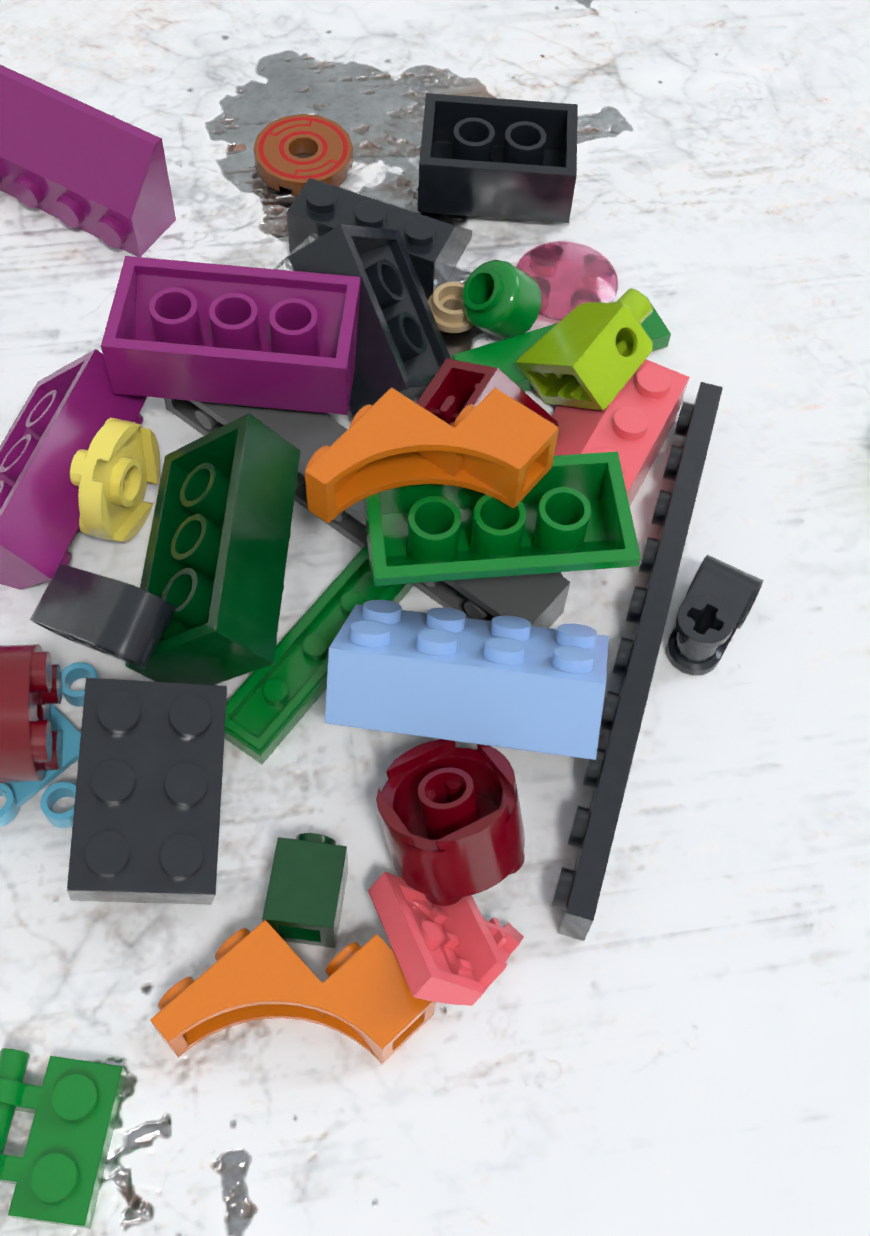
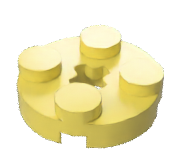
M109 418L93 438L89 449H80L74 455L70 467V479L73 485L79 486V527L83 534L123 542L129 541L136 536L145 524L153 503L143 501L147 482L158 485L160 475L159 445L151 429L140 427L142 424Z

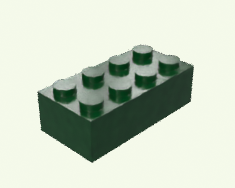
M250 413L165 455L140 588L170 603L176 610L146 669L128 662L125 663L126 667L155 682L216 685L274 663L301 451Z

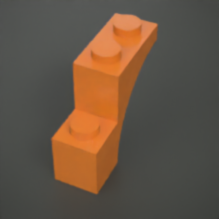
M390 388L373 406L368 404L362 407L354 416L349 429L331 446L325 445L321 447L311 457L305 470L308 510L329 524L341 512L369 496L397 487L418 484H439L467 488L484 493L515 508L552 468L559 427L497 388H494L477 406L473 404L466 406L456 418L453 426L397 390Z
M264 920L251 932L247 928H243L230 936L215 954L217 962L196 980L191 976L186 977L171 987L158 1003L160 1011L150 1021L178 1058L197 1043L228 1027L262 1019L285 1018L308 1021L336 1030L357 1042L383 1064L434 1015L436 1002L412 996L394 951L378 934L372 937L363 947L357 942H353L340 951L327 966L325 973L329 977L322 983L272 926Z

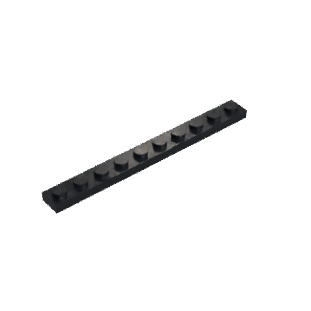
M700 382L694 404L683 401L674 434L684 437L682 447L671 446L663 474L664 479L673 481L671 491H659L651 524L661 526L659 538H647L638 570L639 572L649 574L646 588L634 587L625 620L636 624L633 640L621 638L612 670L613 674L623 676L619 693L607 691L603 704L600 728L609 730L605 749L597 748L596 760L589 759L583 785L594 788L590 808L577 806L568 838V845L579 848L574 870L561 868L551 904L552 908L563 911L558 933L582 941L585 940L594 921L723 390L721 386Z

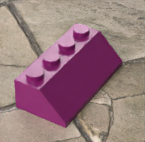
M0 65V191L19 199L30 208L36 207L60 219L69 227H77L100 238L110 247L120 248L137 257H141L176 221L162 138Z
M125 256L101 343V350L113 394L348 415L355 371L361 278Z
M97 349L39 380L0 445V584L23 590L45 581L50 582L59 564L68 565L71 553L67 549L75 534L81 531L79 527V486L73 485L70 479V467L74 455L80 449H89L93 438L109 418L142 424L143 416L139 413L147 397L113 394L103 354Z

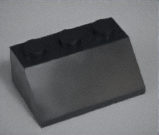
M312 178L308 179L286 212L290 255L340 224L399 230L427 301L438 286L447 283L472 238V230Z
M340 224L290 255L288 258L294 271L361 278L355 371L349 405L352 415L355 416L365 405L370 404L373 406L390 388L397 390L412 401L419 399L447 358L451 359L399 230Z

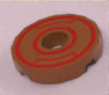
M297 114L284 116L269 123L257 135L253 148L255 165L260 178L269 187L280 191L279 186L291 189L292 195L298 196L309 178L340 186L347 178L346 172L352 168L353 146L349 134L338 123L317 115ZM300 153L312 154L313 156L308 158H298L295 155Z

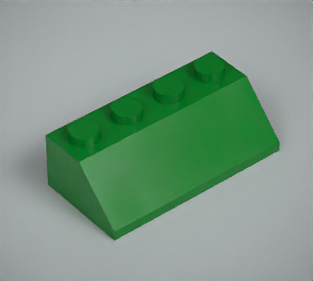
M618 451L554 456L552 468L515 508L484 493L467 488L439 484L402 486L382 491L364 499L369 565L374 586L639 566L641 561Z

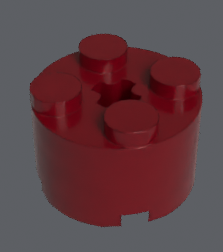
M39 644L0 646V783L42 781L48 770L61 769L60 730H51L50 705L60 704L62 700L61 669L59 664L52 665L50 653L43 652Z
M438 739L413 747L393 761L386 771L388 780L382 792L378 788L376 802L394 869L407 885L424 893L430 903L438 906H449L457 903L462 897L471 896L492 888L508 875L514 874L521 869L525 860V832L516 778L510 762L500 751L492 746L477 744V750L456 747L455 741Z

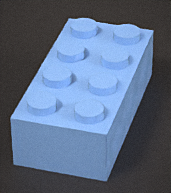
M370 600L363 605L356 604L329 647L325 724L596 760L606 688L609 636L598 635L595 629L581 624H562L557 629L531 626L528 620L517 616H497L492 621L466 618L464 612L452 608H433L428 610L427 613L402 610L400 604L388 600Z

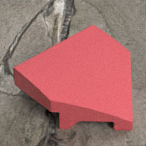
M385 871L368 890L412 996L416 998L453 1005L473 1006L493 981L504 971L508 965L506 961L524 938L509 922L501 927L496 918H492L488 922L480 913L472 895L462 897L457 903L449 906H438L430 903L424 893L407 885L402 877Z

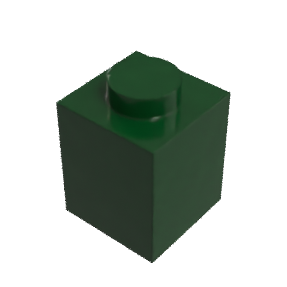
M302 833L297 835L296 839L278 837L262 920H266L284 941L336 948L348 875L347 846L336 845L334 839L316 833Z

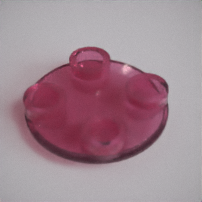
M556 241L541 244L525 253L516 265V267L528 273L537 281L542 292V306L539 315L561 321L575 307L584 302H613L617 294L618 276L611 262L597 250L580 243Z

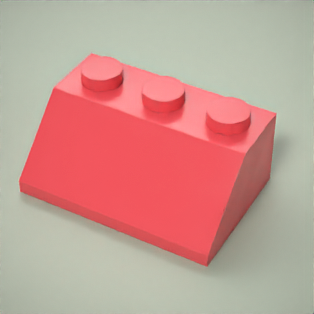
M645 359L604 411L558 405L552 414V417L558 422L559 426L554 456L618 451L629 505L631 506L677 420L690 377Z

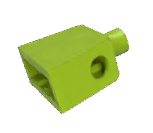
M633 288L628 289L616 302H584L575 307L515 363L545 404L604 411L652 352L653 342L641 326L652 314V305L644 294Z

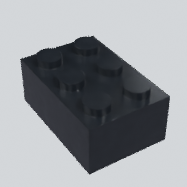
M426 93L419 160L418 212L569 223L577 177L578 104Z
M86 678L67 892L71 901L212 904L216 895L227 686Z

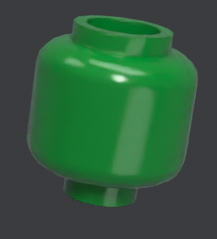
M491 260L476 268L466 280L462 292V310L466 319L476 328L500 339H507L529 331L538 319L542 306V292L537 281L518 267L501 260Z

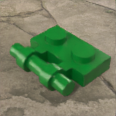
M2 1048L0 1051V1182L16 1184L8 1216L16 1219L91 1229L127 1071L123 1066L50 1056L42 1086L23 1083L30 1054L20 1050ZM15 1111L35 1113L23 1157L3 1154Z

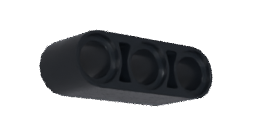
M59 564L30 621L77 644L146 669L176 608L156 595L134 585Z

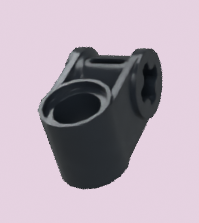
M707 554L691 582L684 601L679 607L675 620L676 625L670 634L666 646L667 657L672 665L679 671L689 675H704L713 671L719 664L737 628L740 629L745 622L764 580Z

